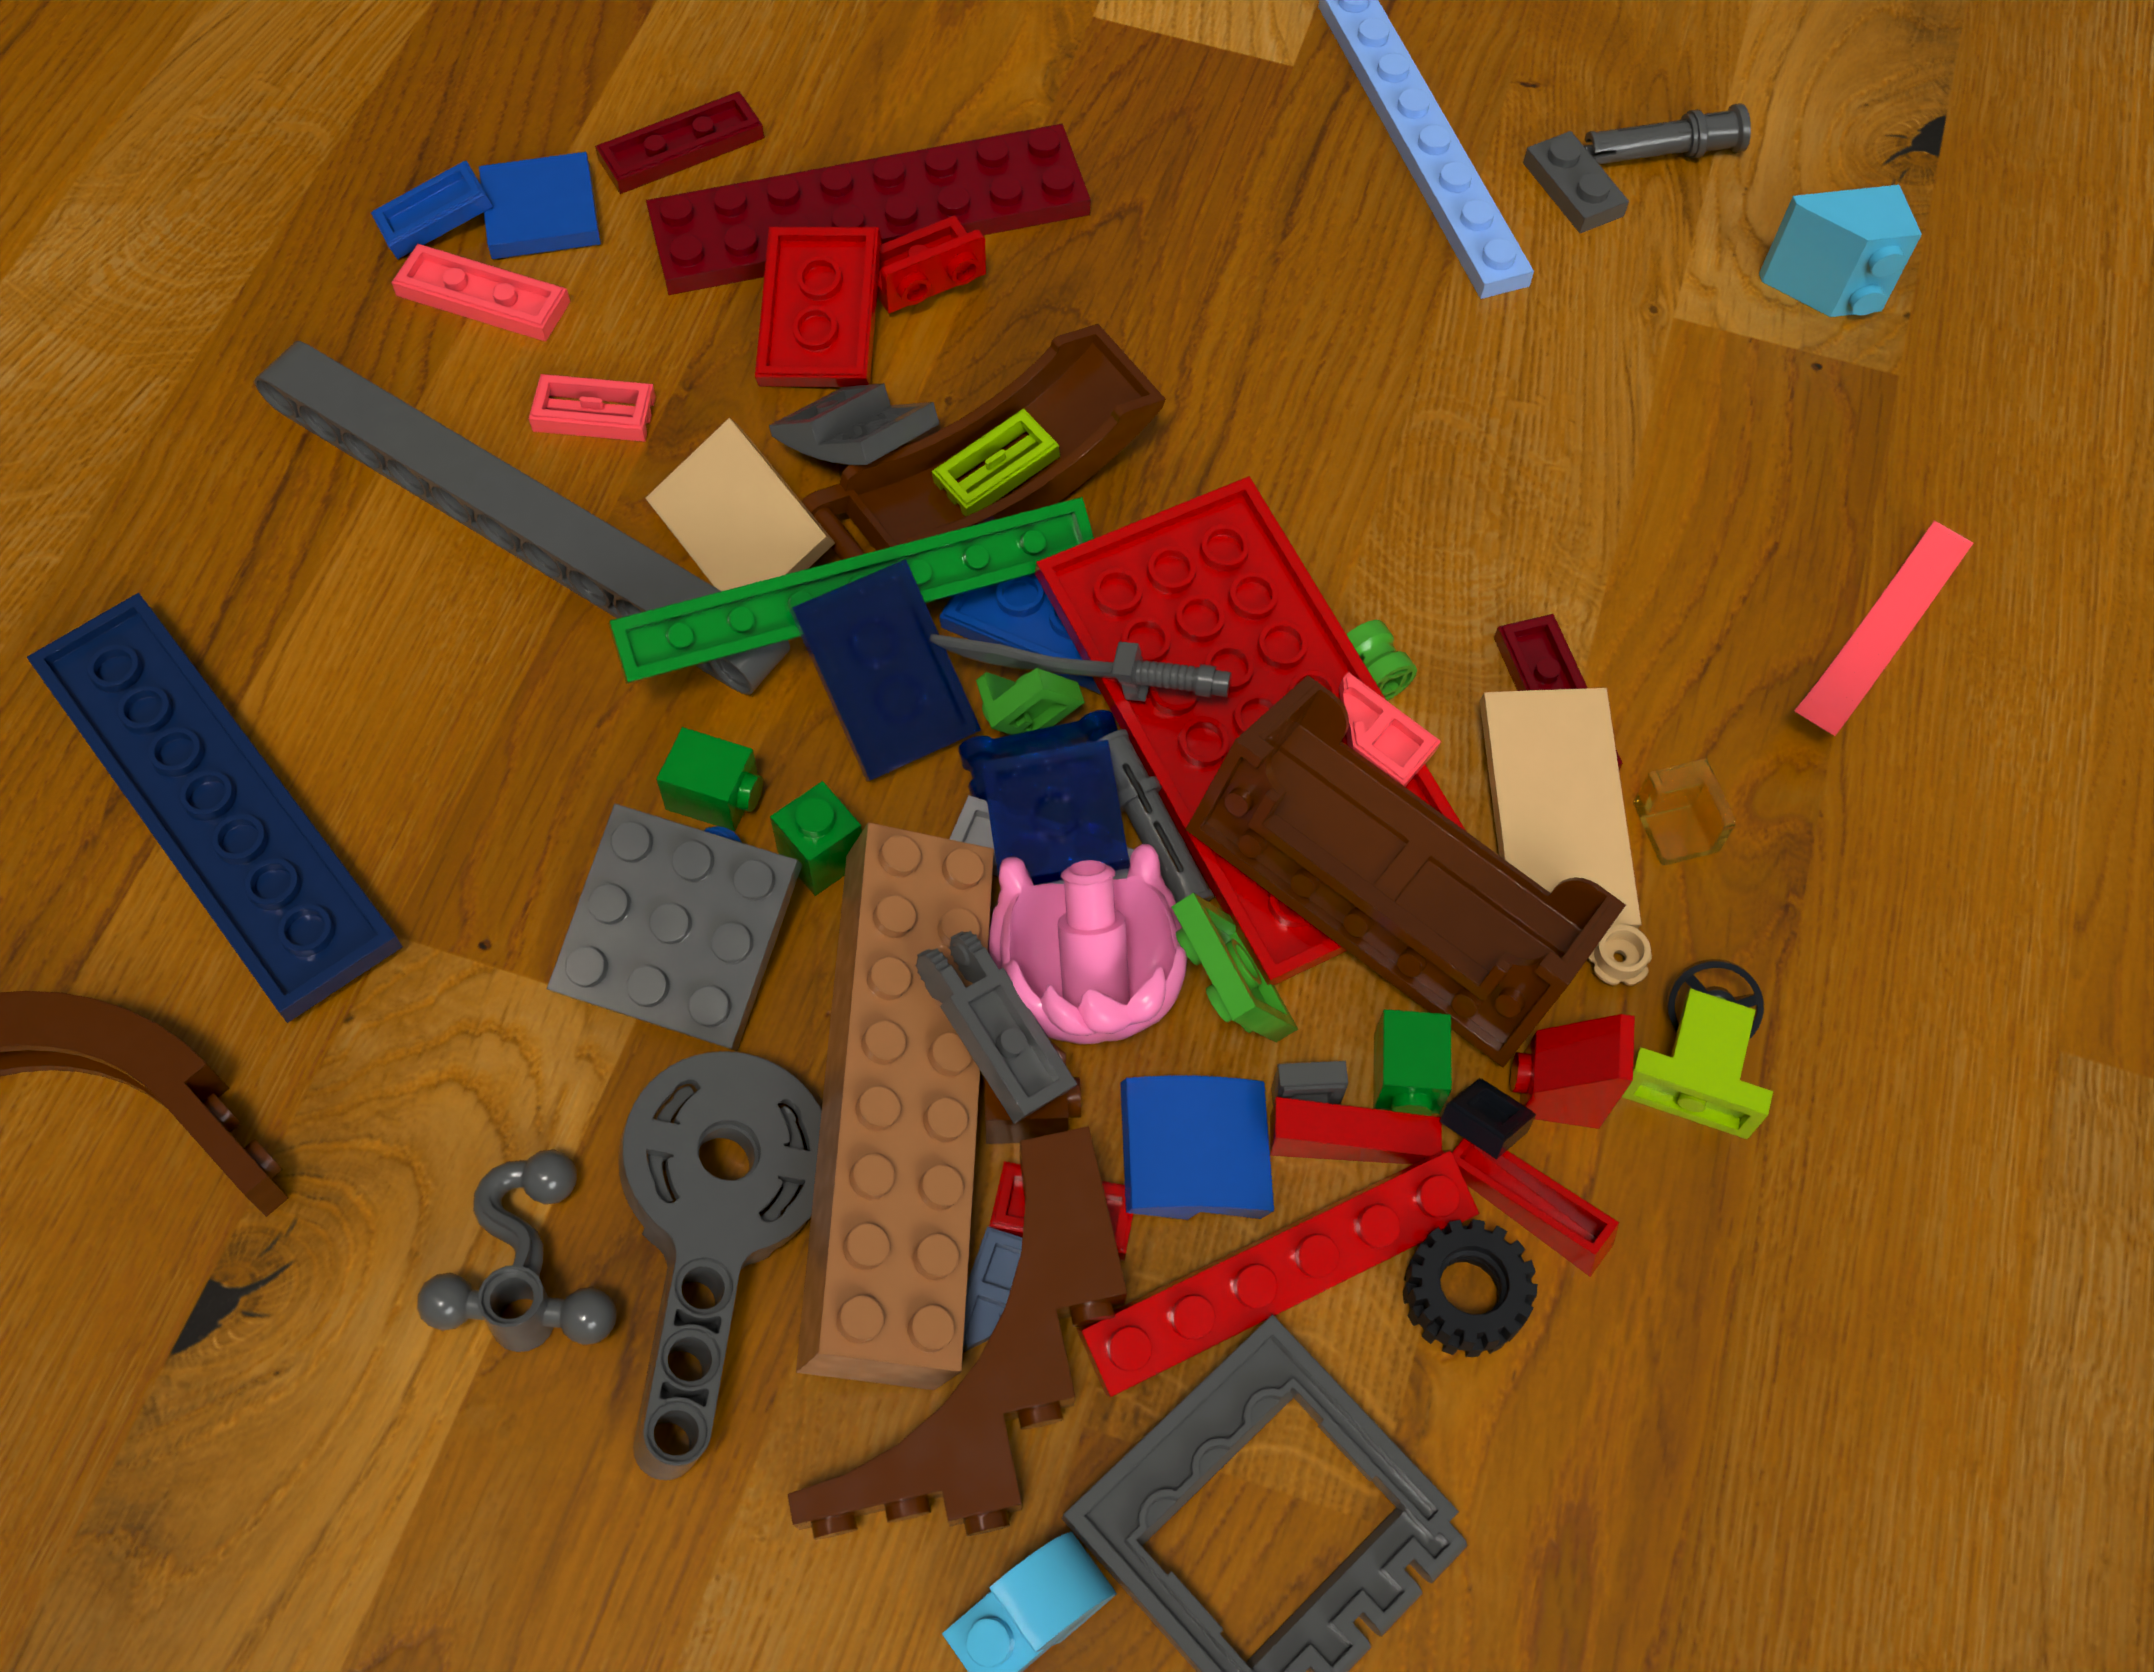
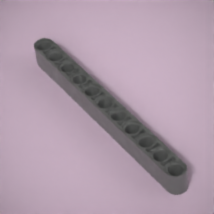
M295 341L254 380L255 386L262 397L282 415L617 619L721 592L709 583L302 341ZM784 641L695 666L742 694L750 695L790 651L789 641Z

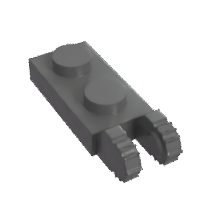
M961 931L950 937V955L953 956L954 962L958 964V969L963 977L973 983L972 985L965 987L953 966L948 963V958H945L943 952H940L938 948L932 950L929 948L918 954L915 966L931 997L943 1003L940 1006L1012 1122L1016 1124L1070 1091L1077 1083L1031 1010L1027 1008L1019 997L1005 969L997 967L986 948L981 945V940H978L976 934H972L971 931L965 933Z

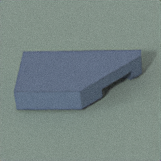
M987 1227L967 1282L963 1353L988 1341L1007 1304L1021 1255L1022 1237Z

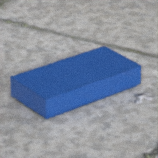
M466 160L375 209L371 214L388 247L395 257L399 259L412 252L417 244H427L487 211L493 205Z

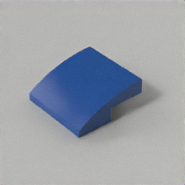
M1171 1075L1132 1077L1120 1082L1126 1213L1188 1220L1199 1212L1262 1219L1274 1212L1264 1081L1215 1076Z

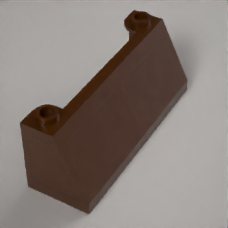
M1307 675L1234 741L1185 830L1429 1013L1451 1014V1029L1504 1068L1569 986L1626 904L1595 882L1585 878L1574 877L1565 879L1551 893L1343 743L1342 740L1349 727V717L1344 704L1335 694Z

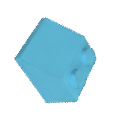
M1900 185L1796 195L1790 201L1761 267L1759 276L1763 283L1829 317L1855 314L1868 315L1873 312H1882L1922 233Z

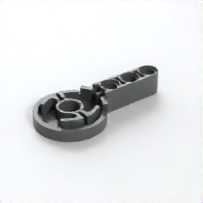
M726 1051L703 1053L683 1059L666 1068L650 1081L638 1096L627 1118L620 1139L618 1169L624 1195L633 1213L645 1227L642 1235L661 1251L667 1263V1272L633 1442V1453L638 1466L644 1473L659 1480H672L687 1473L704 1453L710 1442L740 1270L748 1265L767 1259L771 1252L790 1241L805 1226L812 1215L822 1110L813 1095L796 1077L773 1062L746 1053ZM686 1084L695 1086L697 1089L696 1093L693 1092L690 1086L678 1090L673 1099L660 1112L657 1119H653L660 1107L671 1097L677 1088ZM784 1103L787 1104L789 1108L784 1106L780 1109L779 1105ZM795 1115H796V1117L798 1118L799 1125H800L801 1130H802V1132H803V1135H804V1138H805V1141H806L807 1150H804V1148H803L802 1138H801L800 1132H799V1130H798V1127H797V1125H796V1123H795V1122H796ZM716 1138H725L736 1142L744 1149L748 1157V1173L738 1180H723L711 1175L700 1162V1147L707 1141ZM663 1171H666L670 1188L676 1198L675 1202H673V1198L667 1189ZM799 1184H800V1185H803L802 1188H801V1190H800V1192H799V1194H798V1196H797V1197L795 1198V1200L787 1207V1205L789 1204V1202H790L791 1199L793 1198L795 1192L797 1191ZM776 1196L774 1204L760 1217L759 1214L766 1209ZM690 1282H697L707 1286L713 1293L715 1306L709 1309L692 1307L684 1299L681 1286ZM679 1351L694 1355L701 1364L702 1378L695 1381H684L677 1378L669 1368L668 1355ZM663 1423H673L680 1426L688 1436L689 1451L678 1456L666 1454L655 1442L654 1428Z

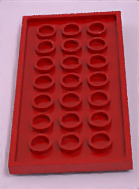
M1245 477L1037 561L1035 575L1083 660L1114 662L1118 642L1139 644L1144 661H1157L1195 667L1205 664L1216 666L1217 670L1232 672L1228 697L1212 695L1211 698L1197 696L1193 691L1149 686L1145 702L1126 700L1122 685L1116 678L1093 677L1120 728L1126 729L1129 734V740L1149 777H1157L1162 787L1159 792L1160 798L1220 907L1233 919L1236 925L1235 932L1267 985H1276L1346 952L1347 950L1185 830L1234 741L1307 675L1340 699L1339 686L1343 677L1349 672L1385 699L1251 477ZM1345 735V737L1343 738L1342 742L1345 743L1346 745H1348V744H1347V738H1346V735ZM1425 764L1405 788L1465 830Z

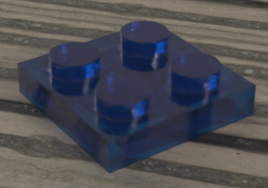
M1108 740L981 762L998 877L1001 862L1007 857H1017L1024 861L1033 885L1063 880L1061 872L1080 861H1100L1111 866L1115 871L1129 868L1130 861Z

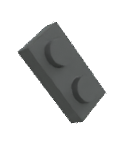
M1572 131L1527 147L1523 164L1579 233L1624 217L1629 200Z

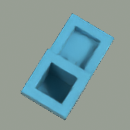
M1069 1532L1042 1546L989 1587L991 1592L945 1630L942 1635L968 1672H1023L1049 1648L1066 1639L1116 1596L1117 1593L1073 1532Z

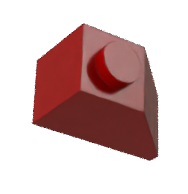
M1618 1014L1537 1030L1525 1052L1515 1053L1510 1077L1511 1092L1520 1093V1103L1536 1114L1534 1118L1536 1120L1599 1129L1633 1081L1635 1016Z

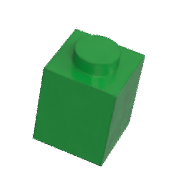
M684 727L681 728L656 779L666 810L712 825L725 827L734 832L744 812H752L757 806L763 788V777L758 775L752 748Z
M821 781L770 816L777 852L780 855L796 859L802 864L798 877L814 896L845 876L846 856L862 833L861 824L829 787Z
M1384 1009L1374 1033L1373 1109L1426 1116L1440 1114L1452 1091L1451 1014Z

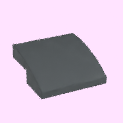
M882 383L842 387L770 424L769 428L772 437L803 454L833 463L868 465L940 423L934 402L890 405L885 384Z

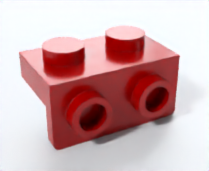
M954 215L881 244L877 297L888 314L909 305L919 304L926 298L958 285L968 284L974 279L985 275V237L980 230L967 233Z

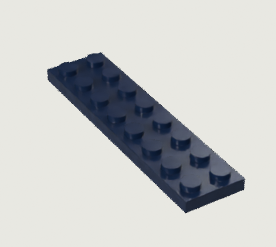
M139 592L27 656V659L287 1023L403 947L395 933Z

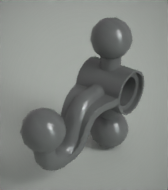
M554 1149L542 1150L528 1160L503 1163L491 1169L480 1180L474 1193L473 1206L477 1221L492 1236L514 1248V1263L512 1266H504L493 1271L483 1281L480 1290H473L472 1285L465 1278L453 1273L437 1274L426 1281L418 1293L417 1310L420 1318L428 1326L444 1331L456 1329L468 1321V1319L485 1320L495 1340L503 1348L514 1352L530 1351L542 1345L551 1335L554 1327L561 1328L570 1340L582 1345L599 1343L610 1335L616 1323L617 1308L613 1299L604 1291L594 1287L577 1289L566 1299L548 1297L539 1278L543 1265L544 1245L538 1231L525 1220L505 1210L501 1204L503 1196L515 1188H523L525 1193L534 1201L545 1205L559 1203L570 1196L576 1185L577 1169L574 1162L566 1154ZM519 1299L533 1300L530 1309L524 1315L515 1319L501 1318L505 1308L512 1302Z

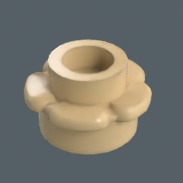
M1618 924L1609 928L1588 959L1595 965V975L1603 982L1610 985H1618L1620 982H1624L1625 985L1632 986L1643 981L1649 972L1647 964L1652 959L1651 946L1647 937L1640 930L1630 925ZM1619 953L1623 955L1625 961L1618 962L1615 960L1614 954Z

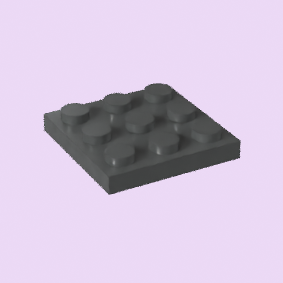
M614 803L547 990L738 1051L802 864L790 857Z

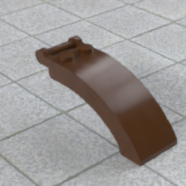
M1095 324L1056 336L1045 353L1023 374L993 398L963 418L921 440L893 450L868 465H849L843 471L839 484L807 495L802 500V503L833 539L835 544L831 548L841 560L866 554L836 515L843 512L847 513L874 549L878 551L1057 504L1080 487L1121 452L1159 413L1166 399L1099 324ZM1024 408L1059 444L1060 457L993 504L965 517L961 513L960 505L958 503L954 505L948 499L946 490L944 488L940 490L935 485L931 471ZM1026 431L1001 449L1006 451L1029 435V433ZM985 460L956 479V481L959 483L984 466Z

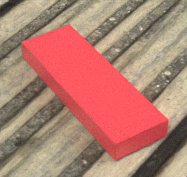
M421 244L416 245L391 282L398 297L545 342L570 304L567 288Z

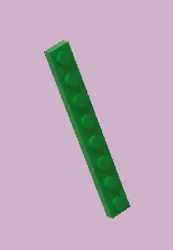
M1083 497L610 620L608 624L626 684L1029 576L1035 574L1037 561L1092 540L1094 536Z

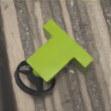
M1721 959L1699 961L1688 966L1675 978L1668 993V1015L1673 1028L1677 1032L1671 1057L1640 1047L1633 1059V1081L1622 1097L1748 1139L1768 1116L1773 1095L1771 1090L1740 1080L1749 1039L1756 1033L1763 1018L1764 1001L1762 992L1754 978L1744 968L1733 962ZM1708 968L1731 970L1742 976L1750 984L1753 994L1733 997L1725 988L1719 986L1706 988L1694 974ZM1686 981L1691 988L1686 994L1680 1022H1678L1675 1013V1000L1680 987Z

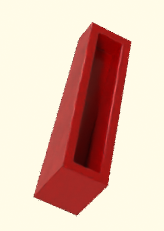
M1276 1097L1270 1114V1156L1415 1164L1442 1151L1441 1117Z
M1463 1138L1452 1152L1467 1186L1589 1277L1592 1276L1614 1245L1619 1226L1618 1221L1508 1150L1498 1159H1495Z

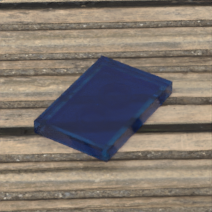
M906 559L790 609L791 615L866 781L875 779L981 731L946 649L930 641L931 634L939 635Z

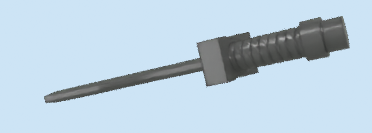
M931 634L930 641L943 649L965 658L991 665L1032 671L1035 668L1058 674L1116 678L1122 685L1126 700L1145 702L1149 686L1193 691L1197 696L1211 698L1212 695L1228 697L1232 672L1217 670L1216 666L1200 664L1199 667L1157 661H1144L1138 643L1118 642L1114 662H1102L1047 656L1002 644Z

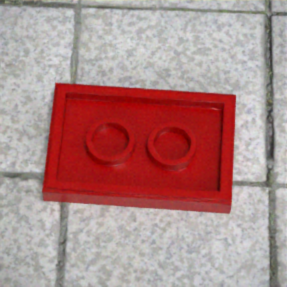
M769 227L755 379L759 387H848L870 385L882 239L879 227Z

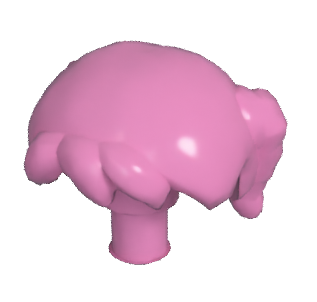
M1141 844L1132 852L1127 879H1113L1116 871L1111 866L1100 861L1087 860L1074 863L1061 872L1064 884L1047 883L1034 886L1022 859L1007 857L1002 860L999 870L1001 890L998 895V905L993 909L989 925L988 953L999 969H1005L1019 997L1027 1008L1031 1010L1047 1037L1076 1044H1096L1104 1041L1123 1040L1159 1022L1177 1000L1184 981L1188 957L1186 951L1180 946L1176 938V931L1181 929L1182 926L1171 908L1176 904L1175 898L1161 876L1158 854L1150 844Z

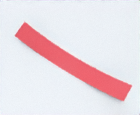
M1934 520L1857 630L1794 711L1836 736L1971 548L1973 542Z

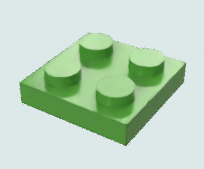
M1194 892L1171 907L1182 926L1181 929L1176 931V938L1193 964L1198 966L1202 963L1212 982L1210 986L1206 987L1207 996L1214 1009L1225 1022L1232 1020L1240 1024L1248 1033L1254 1031L1276 1043L1298 1030L1275 986L1272 984L1267 985L1235 932L1236 925L1229 914Z

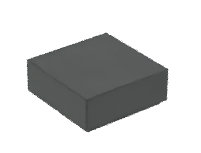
M1346 1061L1278 1064L1271 1087L1273 1105L1276 1097L1341 1105L1349 1083Z

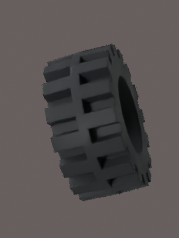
M1472 1219L1468 1226H1463L1461 1220L1449 1222L1443 1230H1440L1439 1227L1436 1228L1417 1248L1404 1277L1406 1285L1402 1292L1404 1304H1409L1411 1310L1407 1316L1412 1325L1420 1324L1425 1330L1422 1337L1430 1344L1435 1339L1444 1344L1442 1351L1454 1355L1457 1350L1465 1351L1466 1357H1478L1483 1351L1488 1350L1490 1354L1499 1350L1524 1326L1534 1308L1532 1303L1537 1297L1538 1284L1532 1283V1277L1536 1272L1532 1260L1524 1262L1521 1257L1525 1248L1518 1240L1512 1244L1508 1243L1504 1239L1508 1231L1497 1225L1492 1232L1484 1229L1485 1221ZM1459 1262H1467L1483 1269L1490 1275L1497 1287L1498 1297L1493 1309L1484 1314L1471 1315L1454 1307L1446 1299L1441 1289L1440 1280L1443 1271L1448 1266Z

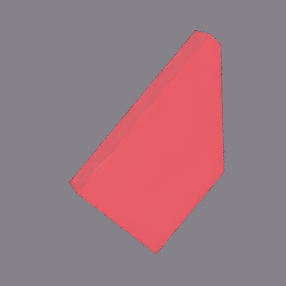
M1348 672L1343 677L1339 686L1340 699L1349 717V727L1346 733L1348 746L1406 787L1437 751L1441 741Z

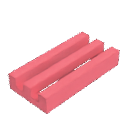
M541 374L529 415V422L533 432L645 442L648 433L646 423L650 424L652 416L650 406H654L656 399L653 384ZM549 396L579 399L580 401L551 399L549 398ZM602 401L636 404V406L606 404Z

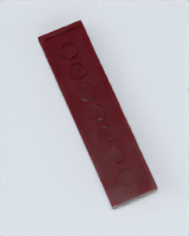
M1057 124L646 200L667 292L668 295L763 278L769 227H879L882 237L881 244H884L955 215L967 233L980 230L982 235H989L1090 215L1091 199L1063 124Z

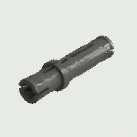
M1126 729L1112 732L1096 741L1091 746V751L1093 755H1096L1116 793L1112 801L1118 812H1126L1142 844H1150L1156 850L1160 862L1161 876L1166 886L1172 892L1176 903L1193 892L1208 902L1214 898L1212 890H1209L1184 839L1159 796L1162 787L1157 777H1149L1129 740V734Z

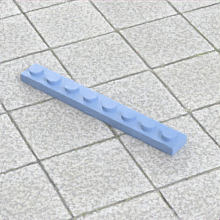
M1319 0L1318 8L1480 299L1530 287L1534 274L1533 268L1379 0Z

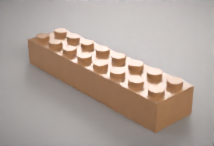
M868 822L846 856L796 1373L936 1390L962 1371L980 1069L940 1006L943 1003L931 997L924 981L921 980L920 975L917 973L918 969L915 965L917 964L918 954L929 948L930 950L938 948L940 952H943L945 958H948V963L953 966L965 987L973 984L963 977L958 969V964L954 962L953 956L950 955V937L961 931L964 933L971 931L972 934H976L978 940H981V945L988 951L993 848Z

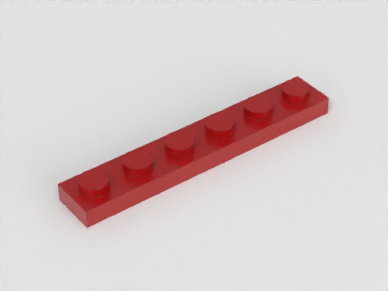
M1451 1150L1440 1151L1115 1309L1114 1318L1101 1320L1076 1329L1105 1395L1112 1397L1267 1320L1272 1314L1275 1316L1424 1242L1427 1236L1439 1227L1440 1230H1443L1449 1222L1456 1220L1464 1222L1480 1213Z

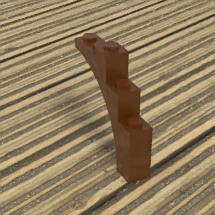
M1089 1126L1020 1141V1166L1025 1200L1022 1250L1006 1307L979 1360L946 1402L899 1444L843 1476L789 1493L788 1500L792 1524L797 1529L803 1530L812 1527L814 1540L835 1537L858 1530L856 1517L885 1511L887 1523L913 1519L930 1514L929 1500L943 1497L949 1526L964 1524L966 1536H973L1009 1527L1008 1513L1022 1510V1502L1005 1421L1019 1419L1021 1430L1051 1425L1063 1420L1062 1408L1074 1406L1076 1396L1059 1320L1071 1317L1073 1327H1084L1101 1320L1114 1318L1113 1308L1123 1306L1127 1297V1289Z

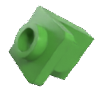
M1035 668L1032 672L1022 675L1016 682L985 672L976 680L983 701V714L990 723L991 728L1032 742L1085 703L1078 682L1039 668Z

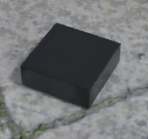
M1479 1078L1446 1105L1440 1122L1487 1154L1498 1159L1528 1133L1536 1114L1484 1079Z

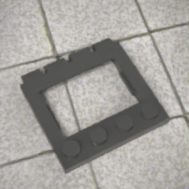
M1273 1314L1064 1513L1061 1518L1196 1672H1349L1372 1647L1353 1622L1360 1617L1375 1634L1382 1637L1423 1594L1419 1585L1404 1569L1410 1564L1426 1581L1433 1583L1468 1546L1463 1536L1450 1523L1459 1511ZM1294 1398L1317 1422L1322 1432L1368 1481H1372L1396 1508L1245 1663L1220 1635L1224 1629L1171 1571L1167 1575L1142 1546Z

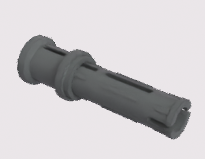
M1742 103L1731 105L1727 111L1703 114L1701 110L1695 109L1688 111L1682 115L1680 120L1598 132L1589 131L1586 133L1585 141L1586 143L1592 142V145H1584V147L1598 164L1683 153L1686 157L1697 159L1703 157L1705 152L1729 148L1732 152L1739 153L1744 152L1750 142V116L1746 106Z

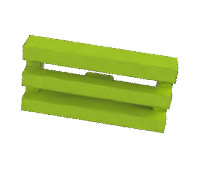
M1023 408L931 472L935 485L940 490L943 488L946 490L948 499L954 505L958 503L961 513L966 517L993 504L1060 457L1059 444ZM1026 431L1029 433V435L1006 451L1001 449ZM985 460L984 466L959 483L956 481V479Z

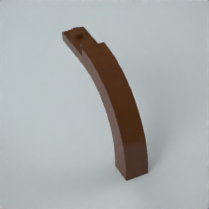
M0 992V1077L22 1072L52 1070L81 1072L124 1083L147 1094L166 1107L237 1188L266 1217L289 1198L272 1180L283 1170L256 1139L243 1147L231 1134L234 1129L241 1125V1122L219 1099L221 1095L229 1090L228 1086L203 1059L175 1035L159 1024L137 1013L94 998L60 992Z

